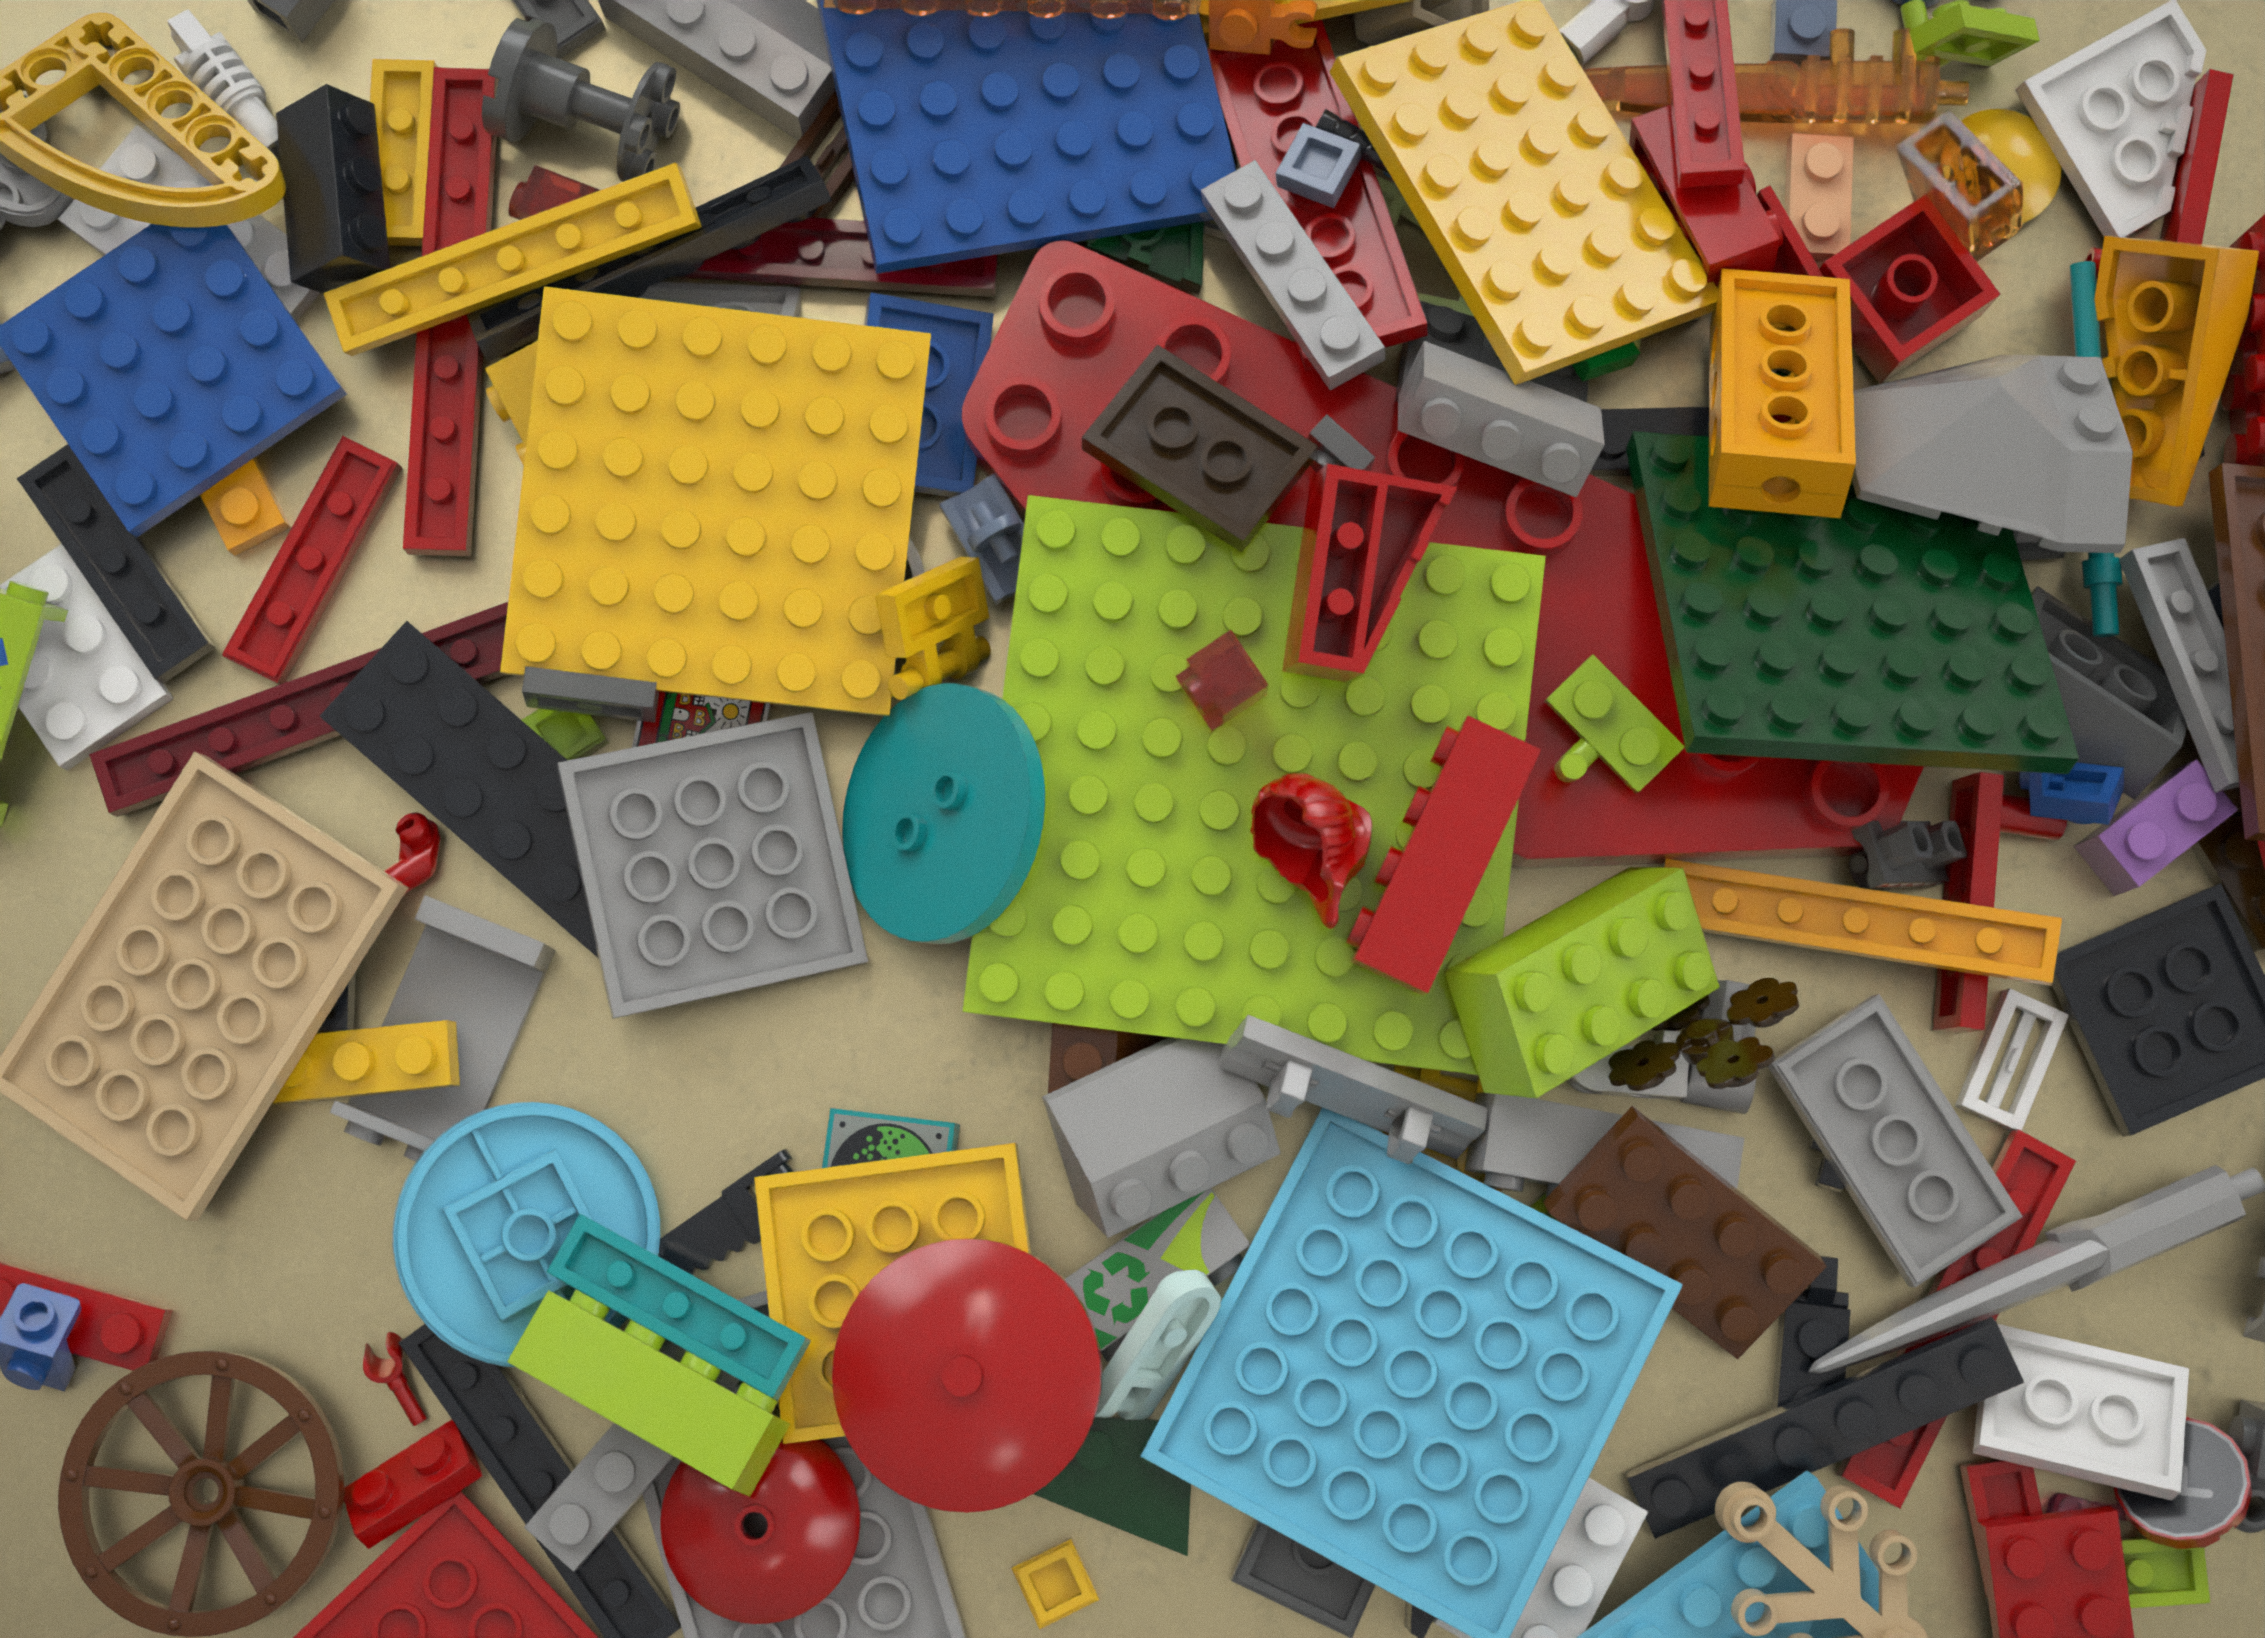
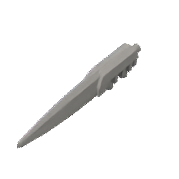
M2214 1165L2196 1174L2177 1180L2166 1187L2147 1193L2136 1200L2117 1206L2103 1214L2068 1222L2045 1232L2048 1241L1963 1278L1861 1332L1814 1361L1808 1372L1821 1375L1920 1344L2009 1310L2069 1285L2071 1292L2085 1288L2241 1220L2246 1215L2241 1201L2264 1192V1180L2253 1167L2229 1177L2225 1170Z

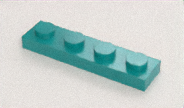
M579 1214L547 1270V1273L776 1400H779L811 1342L808 1338L582 1214Z

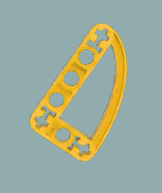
M92 13L78 19L0 71V110L2 111L0 113V153L36 179L82 203L121 217L151 224L172 227H214L255 217L275 206L284 196L286 183L279 162L274 154L122 20L112 14ZM99 42L105 46L112 45L115 54L110 58L108 51ZM145 69L154 72L152 77L142 84L130 85L123 82L130 73L136 70ZM62 70L66 72L64 77L54 84L40 85L35 83L37 78L47 71ZM98 85H101L213 186L175 188L151 185L122 178L70 157L45 143L29 131ZM22 91H26L27 98L24 97ZM176 103H187L192 106L186 115L179 118L169 119L161 116L168 106ZM213 137H226L231 140L229 145L219 152L206 153L199 150L206 140ZM244 165L246 172L258 181L255 182L251 178L243 180L239 167Z

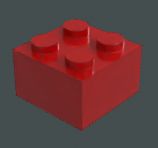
M1926 194L1826 260L1819 268L1824 277L1850 279L1852 348L1879 384L1884 383L1979 319L2001 295Z

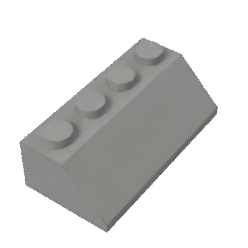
M598 0L604 17L797 140L805 134L836 91L819 10L805 0Z

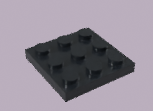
M2221 883L2057 952L2052 983L2053 989L2064 1012L2069 1014L2068 1021L2122 1137L2132 1136L2265 1078V974Z

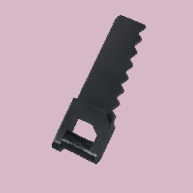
M784 1149L738 1179L721 1192V1197L660 1238L658 1257L694 1275L697 1268L708 1270L713 1259L725 1261L730 1250L742 1252L747 1241L752 1244L760 1243L757 1199L752 1190V1187L755 1186L754 1177L794 1172L789 1165L793 1158L788 1150Z

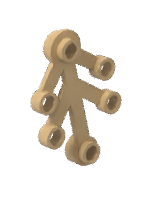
M1736 1482L1728 1485L1721 1491L1715 1503V1515L1719 1525L1738 1541L1745 1543L1758 1541L1811 1589V1591L1764 1594L1758 1589H1745L1738 1593L1731 1605V1615L1735 1623L1746 1633L1753 1636H1763L1772 1631L1777 1623L1843 1618L1860 1635L1837 1638H1928L1923 1626L1908 1615L1907 1573L1916 1564L1917 1550L1914 1543L1900 1532L1891 1529L1883 1530L1876 1534L1870 1543V1558L1879 1567V1613L1861 1598L1858 1529L1867 1520L1868 1505L1866 1500L1852 1488L1844 1485L1834 1486L1825 1492L1821 1500V1513L1828 1522L1830 1569L1775 1520L1776 1508L1774 1502L1756 1485L1749 1482ZM1852 1498L1853 1510L1851 1514L1844 1519H1837L1835 1515L1837 1504L1842 1499ZM1757 1505L1760 1509L1758 1520L1751 1526H1742V1512L1749 1506ZM1900 1542L1902 1552L1899 1559L1893 1563H1886L1884 1559L1885 1550L1892 1543ZM1763 1602L1764 1612L1762 1617L1755 1622H1746L1745 1612L1752 1603ZM1795 1633L1787 1638L1813 1637L1806 1633Z

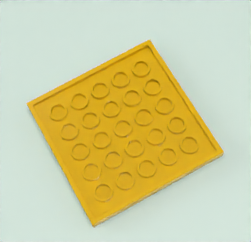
M544 286L500 672L508 675L524 676L525 666L657 682L656 690L661 692L890 716L892 694L888 688V681L894 675L896 657H887L875 595L904 582L931 333Z

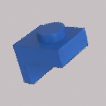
M2076 762L2069 774L2020 772L2021 789L2029 790L2030 816L2068 820L2076 824L2097 823L2109 825L2124 790V767Z
M25 1283L19 1284L16 1287L0 1318V1369L7 1380L29 1390H39L43 1385L65 1392L76 1370L67 1338L82 1310L77 1298Z

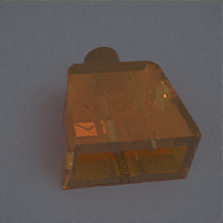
M1949 109L1896 146L1913 202L1926 194L1976 262L2014 237L2021 230L2023 182ZM1943 166H1950L1948 180L1944 177Z

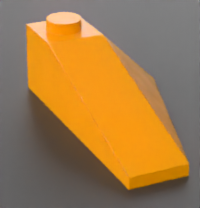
M2104 236L2094 301L2097 321H2104L2108 357L2102 358V363L2107 378L2111 379L2113 395L2133 452L2129 498L2175 507L2183 506L2248 317L2259 251L2193 243Z

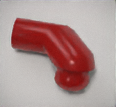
M417 812L403 816L397 823L395 831L400 838L398 861L383 870L409 887L405 894L433 876L437 867L441 843L437 824L427 819L424 814Z

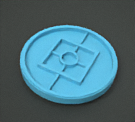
M538 1102L510 1103L479 1111L457 1122L438 1136L424 1150L405 1179L396 1204L392 1227V1250L399 1282L416 1314L441 1340L454 1349L477 1360L505 1367H515L507 1361L547 1291L550 1290L567 1300H570L575 1291L574 1287L547 1273V1270L579 1214L586 1216L658 1256L660 1216L653 1186L646 1170L628 1144L613 1130L585 1113L560 1105ZM610 1309L604 1320L619 1328L628 1317Z

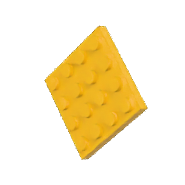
M1017 1143L754 1177L769 1318L811 1340L778 1400L780 1418L790 1423L783 1436V1444L845 1436L836 1412L833 1396L832 1368L836 1341L851 1305L862 1289L884 1267L917 1248L931 1243L954 1239L990 1240L1014 1246L1031 1254Z

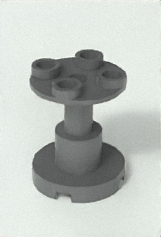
M525 15V20L516 18L512 21L496 48L488 72L489 76L498 78L499 81L495 99L483 95L482 122L485 131L490 135L510 142H519L529 133L537 118L566 129H572L578 120L620 134L617 152V174L620 181L624 182L654 171L657 158L654 151L660 136L669 138L674 132L679 118L680 103L670 99L676 80V69L668 64L655 62L645 72L633 97L630 98L590 84V72L588 69L556 58L557 35L552 23L530 15Z

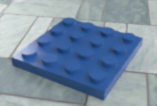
M150 224L0 325L1 348L128 532L135 537H139L347 395L228 224L214 227H172Z

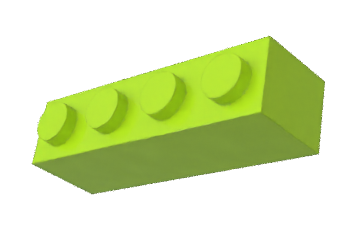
M576 1289L570 1300L548 1290L507 1362L726 1487L750 1497L790 1426V1423L772 1414L778 1401L742 1382L737 1393L730 1391L715 1382L721 1369L688 1351L685 1352L681 1361L678 1362L659 1351L666 1340L665 1338L630 1320L624 1331L604 1320L611 1308Z

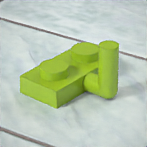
M1922 0L1909 1L1900 7L1913 66L1920 74H1929L1952 61L1991 67L2040 41L2035 18L2007 13V10L2004 8L1986 9L1971 6L1968 1H1953L1936 8L1932 12V18L1928 19L1925 2Z
M1594 654L1544 701L1581 738L1555 764V775L1563 782H1572L1581 778L1586 773L1587 768L1599 757L1636 794L1685 747Z

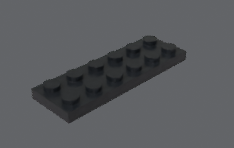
M406 621L319 717L598 958L557 770L558 762L568 760L412 624Z

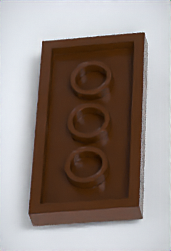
M1631 1106L1543 1201L1548 1213L1562 1224L1683 1284L1672 1309L1736 1359H1739L1827 1267L1817 1252L1634 1106Z

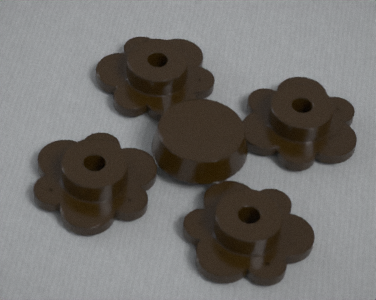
M1762 978L1754 981L1747 990L1738 991L1730 997L1731 1007L1726 1013L1728 1021L1717 1018L1698 1020L1700 1017L1699 1010L1705 1009L1710 1004L1709 996L1706 995L1651 1029L1654 1031H1676L1685 1028L1677 1036L1676 1043L1663 1042L1656 1045L1652 1040H1645L1637 1043L1633 1049L1622 1050L1611 1056L1608 1061L1611 1070L1608 1076L1610 1083L1613 1086L1627 1085L1632 1091H1642L1656 1087L1666 1077L1675 1073L1677 1069L1675 1061L1679 1058L1680 1053L1688 1063L1696 1065L1698 1074L1705 1077L1706 1083L1710 1088H1735L1752 1082L1759 1076L1760 1069L1766 1068L1774 1061L1773 1049L1767 1045H1760L1759 1039L1756 1037H1745L1738 1042L1734 1041L1732 1024L1745 1025L1749 1023L1754 1027L1764 1028L1779 1023L1799 1008L1796 984L1789 981L1779 984L1775 978Z

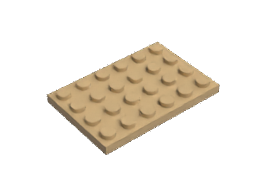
M194 752L1 1054L0 1093L184 1220L198 1221L409 887L211 758Z

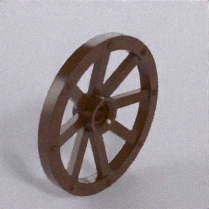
M194 1351L170 1355L143 1365L118 1380L103 1393L81 1420L65 1454L60 1474L58 1512L64 1543L71 1561L84 1583L104 1605L120 1617L153 1632L171 1636L202 1637L228 1633L251 1625L286 1605L311 1581L323 1564L334 1542L343 1511L345 1490L342 1456L337 1438L321 1407L306 1389L277 1367L248 1355L227 1351ZM212 1375L203 1458H200L150 1396L149 1391L182 1377ZM235 1379L265 1392L278 1402L289 1415L237 1457L229 1461L226 1458ZM128 1407L178 1467L179 1470L174 1475L94 1465L100 1446L108 1431ZM303 1434L314 1467L315 1498L244 1485V1477L297 1435ZM208 1478L212 1479L218 1486V1496L214 1502L209 1501L203 1493V1486ZM90 1487L165 1495L169 1496L170 1506L102 1552L91 1521ZM239 1507L311 1519L309 1529L299 1551L277 1579L237 1511ZM186 1522L190 1524L169 1606L141 1594L115 1571V1569L174 1528ZM217 1523L257 1594L230 1607L214 1610H192L213 1527Z

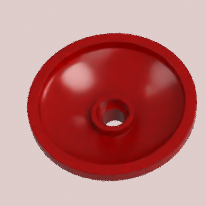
M782 1438L750 1497L726 1487L681 1461L665 1491L660 1517V1531L665 1557L682 1588L697 1603L712 1613L728 1620L748 1624H769L788 1620L807 1612L824 1600L837 1587L849 1569L856 1553L861 1529L860 1502L853 1478L839 1455L822 1439L783 1444ZM758 1512L766 1518L768 1527L764 1536L752 1537L745 1531L744 1519L748 1513Z

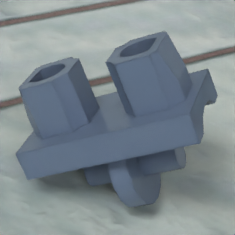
M992 474L971 489L951 497L939 505L967 556L979 557L983 583L997 605L1016 593L1024 523L999 480Z

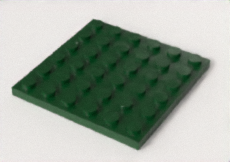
M1632 432L1626 446V453L1686 753L2069 774L2079 760V756L2013 530L2002 527L1997 536L1978 531L1979 521L1947 512L1941 511L1938 520L1857 499L1852 480L1841 518L1709 507V437Z

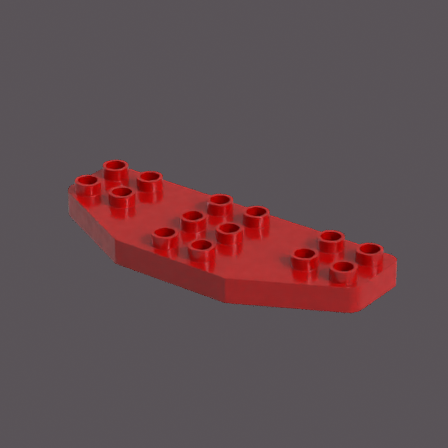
M1064 240L1054 241L1043 246L1035 254L962 406V423L965 439L977 457L976 464L987 477L992 474L997 477L1023 523H1025L1028 495L1179 513L1082 450V436L1152 350L1159 345L1307 439L1311 430L1328 415L1375 456L1371 472L1458 487L1449 505L1444 509L1428 542L1546 556L1525 742L1541 749L1519 797L1511 867L1515 869L1665 864L1666 859L1685 862L1845 857L1864 851L1863 846L1854 839L1852 830L1864 826L1870 821H1879L1883 831L1900 824L1924 766L1686 753V748L1684 747L1636 794L1599 757L1587 768L1586 773L1581 778L1572 782L1559 780L1554 771L1556 762L1581 738L1544 701L1592 654L1685 746L1635 494L1589 474L1578 496L1574 497L1398 431V402H1395L1397 388L1388 383L1361 373L1336 388L1329 390L1315 368L1305 371L1296 342L1076 243ZM1311 466L1305 471L1266 523L1304 527L1310 480L1316 474Z

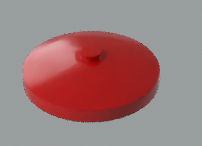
M982 1239L946 1240L917 1248L897 1258L875 1275L859 1293L842 1323L836 1341L832 1368L833 1396L841 1427L850 1446L866 1468L884 1485L897 1494L929 1508L948 1512H982L1005 1507L1034 1494L1061 1473L1076 1456L1087 1438L1098 1410L1102 1386L1101 1353L1092 1320L1084 1304L1065 1279L1048 1264L1030 1253L1005 1243Z

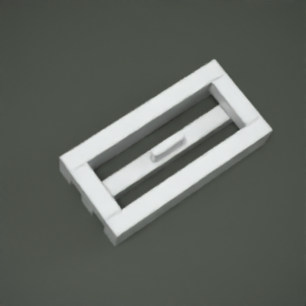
M2011 988L2002 990L1954 1107L1965 1112L1971 1111L1985 1121L2002 1125V1128L2005 1130L2019 1129L2022 1131L2069 1014ZM2015 1008H2018L2022 1012L1986 1099L1982 1101L1978 1099ZM2036 1017L2045 1020V1024L2008 1112L2004 1111L1999 1107Z

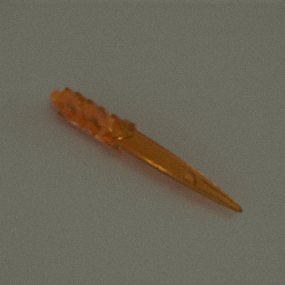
M1840 28L1830 31L1829 61H1820V55H1807L1806 60L1801 62L1800 68L1793 61L1734 63L1740 122L1932 124L1937 106L1967 105L1969 83L1968 81H1940V56H1927L1924 61H1917V54L1914 53L1909 32L1911 29L1909 28L1897 29L1892 32V61H1883V55H1871L1868 61H1854L1855 31L1853 29ZM1667 65L1583 69L1602 102L1609 110L1646 114L1671 105Z

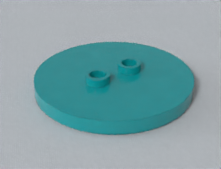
M955 683L932 685L920 689L916 694L897 703L890 710V716H884L866 740L854 765L846 792L842 823L843 851L850 882L858 900L869 916L889 933L902 939L928 944H948L964 940L977 934L997 919L1010 905L1027 878L1037 853L1043 828L1045 784L1041 758L1036 743L1024 720L1012 706L995 694L979 688Z

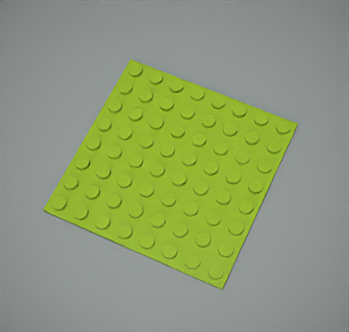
M1028 495L1002 699L1021 716L1036 743L1044 774V822L1034 862L1021 889L997 919L972 936L962 1012L1227 1044L1230 1036L1245 1017L1250 1015L1368 1062L1478 1075L1444 971L1501 940L1504 936L1518 801L1428 994L1422 996L1350 962L1357 948L1346 943V940L1362 906L1374 911L1385 887L1375 883L1374 880L1390 846L1402 851L1413 827L1402 822L1418 786L1431 790L1441 767L1430 762L1445 728L1449 726L1459 730L1465 718L1471 716L1525 742L1546 556L1429 542L1421 561L1416 564L1400 596L1401 601L1364 674L1348 682L1282 671L1303 527L1265 523L1244 551L1240 552L1181 513ZM1306 773L1335 786L1346 799L1365 808L1372 820V840L1364 867L1346 885L1340 899L1338 923L1333 929H1328L1323 925L1309 897V893L1289 883L1286 878L1280 876L1271 863L1259 857L1253 849V834H1251L1250 829L1252 827L1251 809L1254 799L1263 786L1275 779H1280L1286 774Z

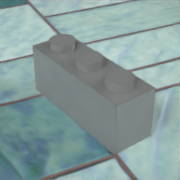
M1423 341L1398 394V431L1574 497L1578 496L1605 445L1600 407L1529 380L1515 385L1509 374L1505 371Z

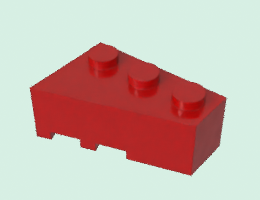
M1326 464L1311 477L1282 671L1348 682L1364 674L1401 601L1400 596L1416 564L1421 561L1429 545L1428 541L1444 509L1449 505L1458 487L1333 464Z

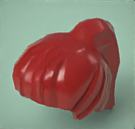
M1306 773L1286 774L1280 779H1275L1263 786L1254 799L1251 809L1252 827L1250 829L1251 834H1253V849L1259 857L1268 860L1274 869L1279 872L1280 876L1286 878L1289 883L1299 889L1308 892L1323 925L1328 929H1333L1339 919L1338 910L1341 895L1348 882L1364 867L1372 840V820L1365 808L1346 799L1335 786Z

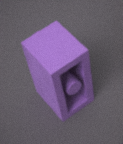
M2196 759L2170 771L2116 813L2109 825L2102 824L2076 844L2074 848L2111 894L2117 896L2143 885L2238 809L2223 791L2214 792L2205 768Z

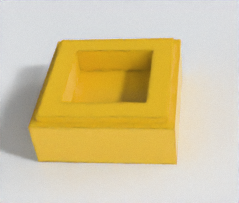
M1071 1537L1013 1565L1011 1568L1039 1629L1099 1600L1096 1589Z

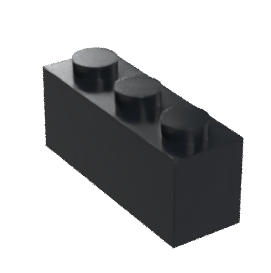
M325 84L276 113L280 166L286 183L283 200L290 281L322 294L390 269L375 104Z

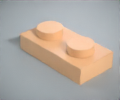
M1792 133L1787 141L1785 211L1813 259L1825 262L1850 245L1854 137Z

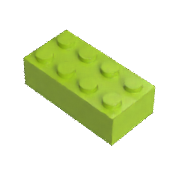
M1628 867L1444 971L1484 1093L1536 1099L1720 988L1683 868Z

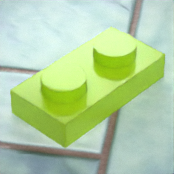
M2144 1536L2121 1538L2131 1608L2210 1603L2204 1547L2175 1549L2151 1542Z

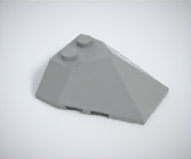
M2004 354L1853 391L1856 466L1852 482L1857 499L1938 520L1941 511L1977 520L1979 521L1978 531L1997 536L2002 527L2040 537L2038 547L2057 552L2121 553L2124 548L2133 452L2101 357Z

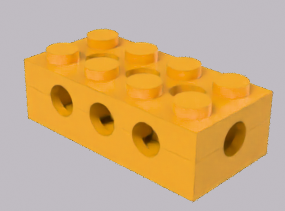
M1722 268L1718 283L1717 303L1710 320L1709 507L1841 518L1856 466L1850 279ZM1783 368L1787 369L1791 374L1782 377L1771 370ZM1788 415L1792 419L1785 423H1780L1771 416Z

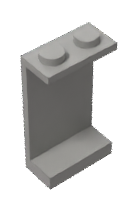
M426 895L414 918L426 926L381 1027L442 1020L455 1021L457 1025L460 1086L350 1097L348 1103L334 1101L330 1113L348 1120L344 1129L345 1133L381 1146L385 1135L408 1144L403 1156L417 1161L424 1150L448 1128L472 1114L488 1109L555 953V949L543 942Z

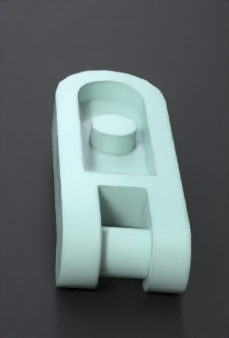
M1198 1270L1177 1271L1169 1274L1159 1283L1156 1291L1102 1373L1101 1395L1095 1417L1109 1418L1117 1412L1125 1420L1148 1419L1152 1415L1221 1307V1297L1205 1273Z

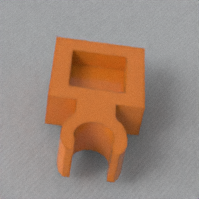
M1209 0V49L1270 55L1274 39H1280L1292 47L1310 48L1313 46L1317 28L1300 27L1295 23V20L1313 21L1318 4L1311 0H1293L1288 4H1276L1275 0Z

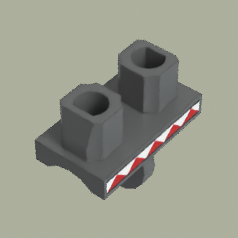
M1870 821L1864 826L1852 830L1854 839L1863 846L1864 851L1851 854L1849 866L1855 883L1865 889L1887 891L1891 888L1934 887L1949 881L1944 866L1966 858L1967 851L1959 826L1955 821H1942L1932 826L1930 821H1901L1899 825L1883 831L1879 821Z

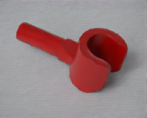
M388 1332L385 1345L391 1358L381 1359L373 1354L371 1346L366 1343L362 1368L365 1376L371 1381L387 1384L390 1391H393L412 1426H416L426 1420L427 1416L409 1387L408 1380L402 1371L404 1350L399 1342L403 1339L394 1332Z

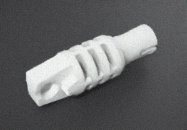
M188 9L169 19L168 26L171 29L172 39L182 52L174 57V61L184 75L268 148L279 161L277 121L265 106V90L221 32L210 36Z

